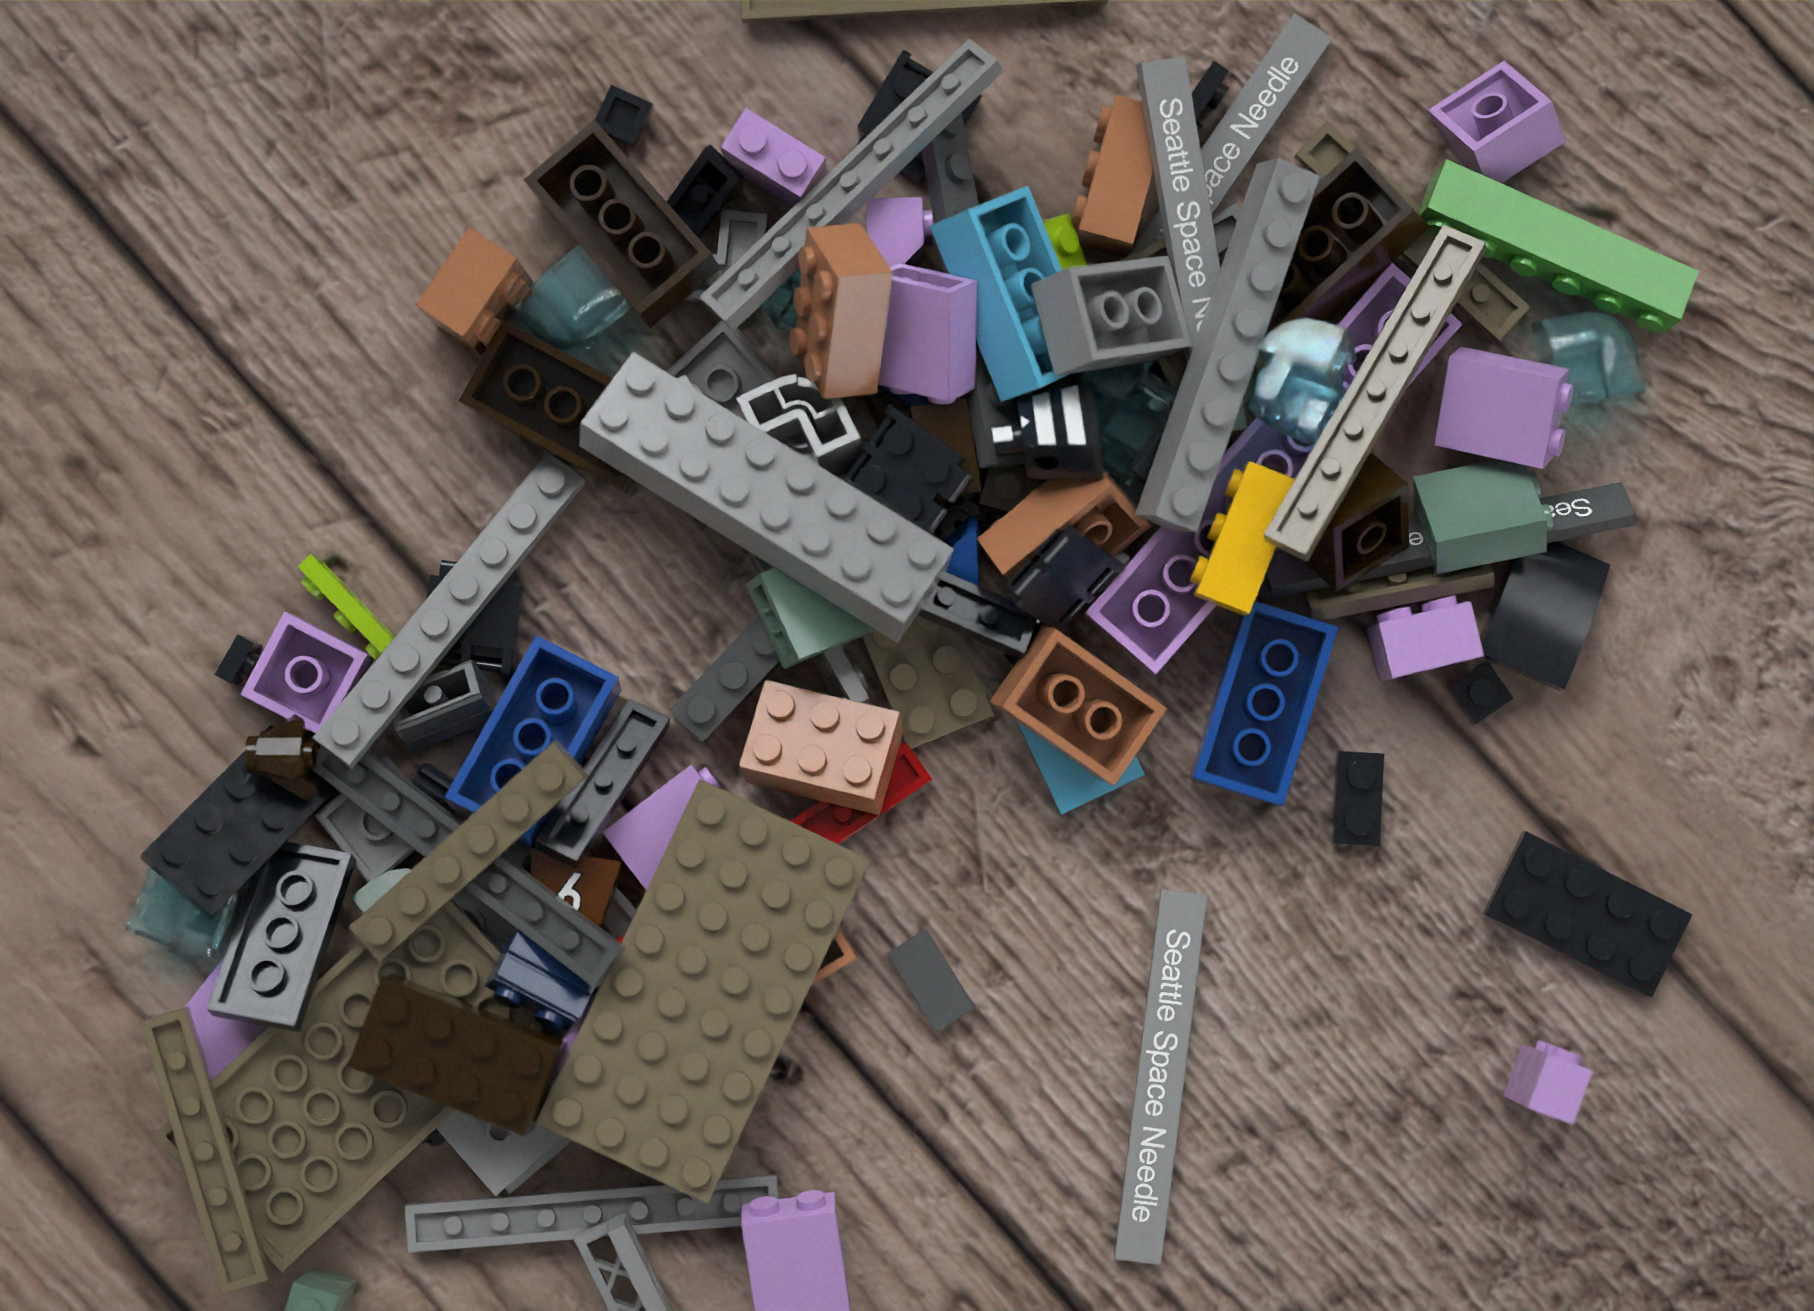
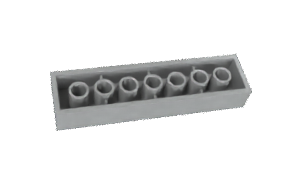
M632 352L580 424V447L896 643L905 634L948 569L953 548L635 352Z

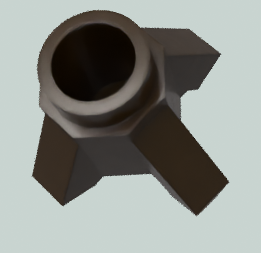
M294 714L270 731H261L259 736H249L247 738L245 746L246 769L248 773H258L260 778H268L305 800L315 796L318 791L317 780L309 776V769L316 768L318 750L321 746L313 739L315 733L312 731L305 732V721L303 718Z

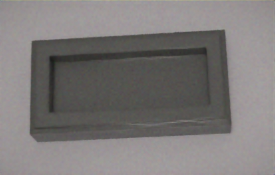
M927 928L887 952L935 1032L975 1009V1006Z

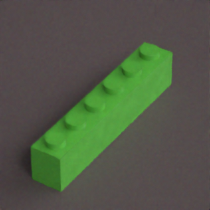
M1448 159L1432 175L1418 214L1430 226L1427 232L1432 236L1436 237L1444 224L1486 242L1484 258L1494 257L1509 264L1510 268L1520 275L1539 277L1552 283L1553 288L1567 295L1577 294L1591 300L1598 309L1604 312L1625 315L1636 320V324L1639 327L1651 332L1661 331L1665 333L1682 319L1699 272L1696 269Z

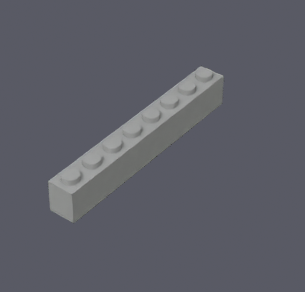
M1280 158L1257 163L1135 516L1176 532H1197L1320 175Z

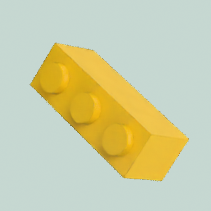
M1251 461L1246 463L1243 471L1234 468L1224 495L1231 497L1225 515L1219 512L1216 513L1207 535L1208 539L1214 541L1208 558L1199 556L1189 582L1197 585L1193 596L1243 616L1250 614L1276 548L1265 542L1263 534L1295 479Z

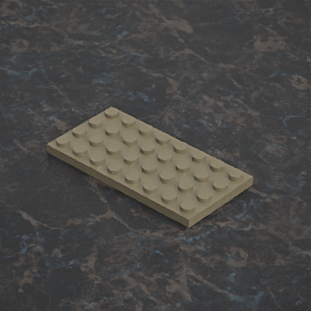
M699 779L621 944L626 948L604 979L536 1123L708 1204L870 859Z
M453 899L381 962H378L360 941L316 982L300 1032L268 1027L212 1080L263 1253L281 1272L287 1269L456 1110L347 1066L381 977L395 974L537 1031L543 1028L542 1025L536 1022L535 1013L522 1006H519L518 1009H513L500 1004L493 998L495 992L484 987L501 950ZM169 1120L153 1137L184 1169Z

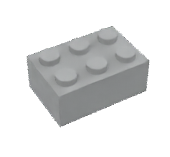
M1169 256L1070 267L1031 284L1055 376L1152 362L1193 346Z

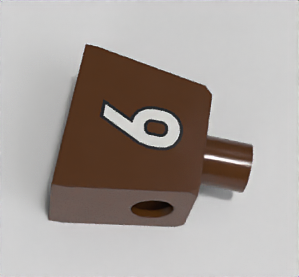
M535 847L532 848L531 875L602 929L623 870L624 861L586 855L576 870L536 850Z

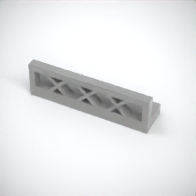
M625 1212L574 1236V1241L609 1311H673ZM608 1234L618 1253L614 1264L595 1258L588 1243ZM601 1269L611 1272L608 1281ZM617 1274L630 1278L638 1294L634 1304L615 1298L611 1289Z

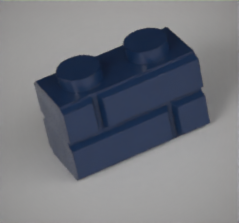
M519 929L506 941L484 986L495 992L493 998L500 1004L513 1009H518L519 1006H522L536 1014V1022L554 1031H560L561 1028L568 1030L578 1022L595 988Z

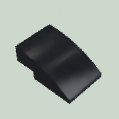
M1557 541L1547 543V552L1511 559L1488 611L1490 615L1480 636L1484 656L1481 658L1557 691L1565 690L1596 612L1610 564Z

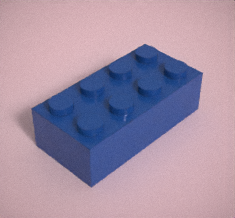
M1254 601L1250 614L1239 616L1189 779L1275 806L1284 805L1337 634V626Z
M536 635L445 796L450 808L469 818L556 740L581 765L622 691L619 677ZM559 803L522 835L516 843L532 851V848L535 847V839Z

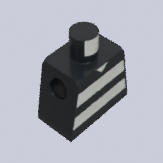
M1091 381L1022 397L1018 401L1020 425L992 428L995 455L1003 456L1024 453L1026 474L1032 479L1104 478L1101 443Z

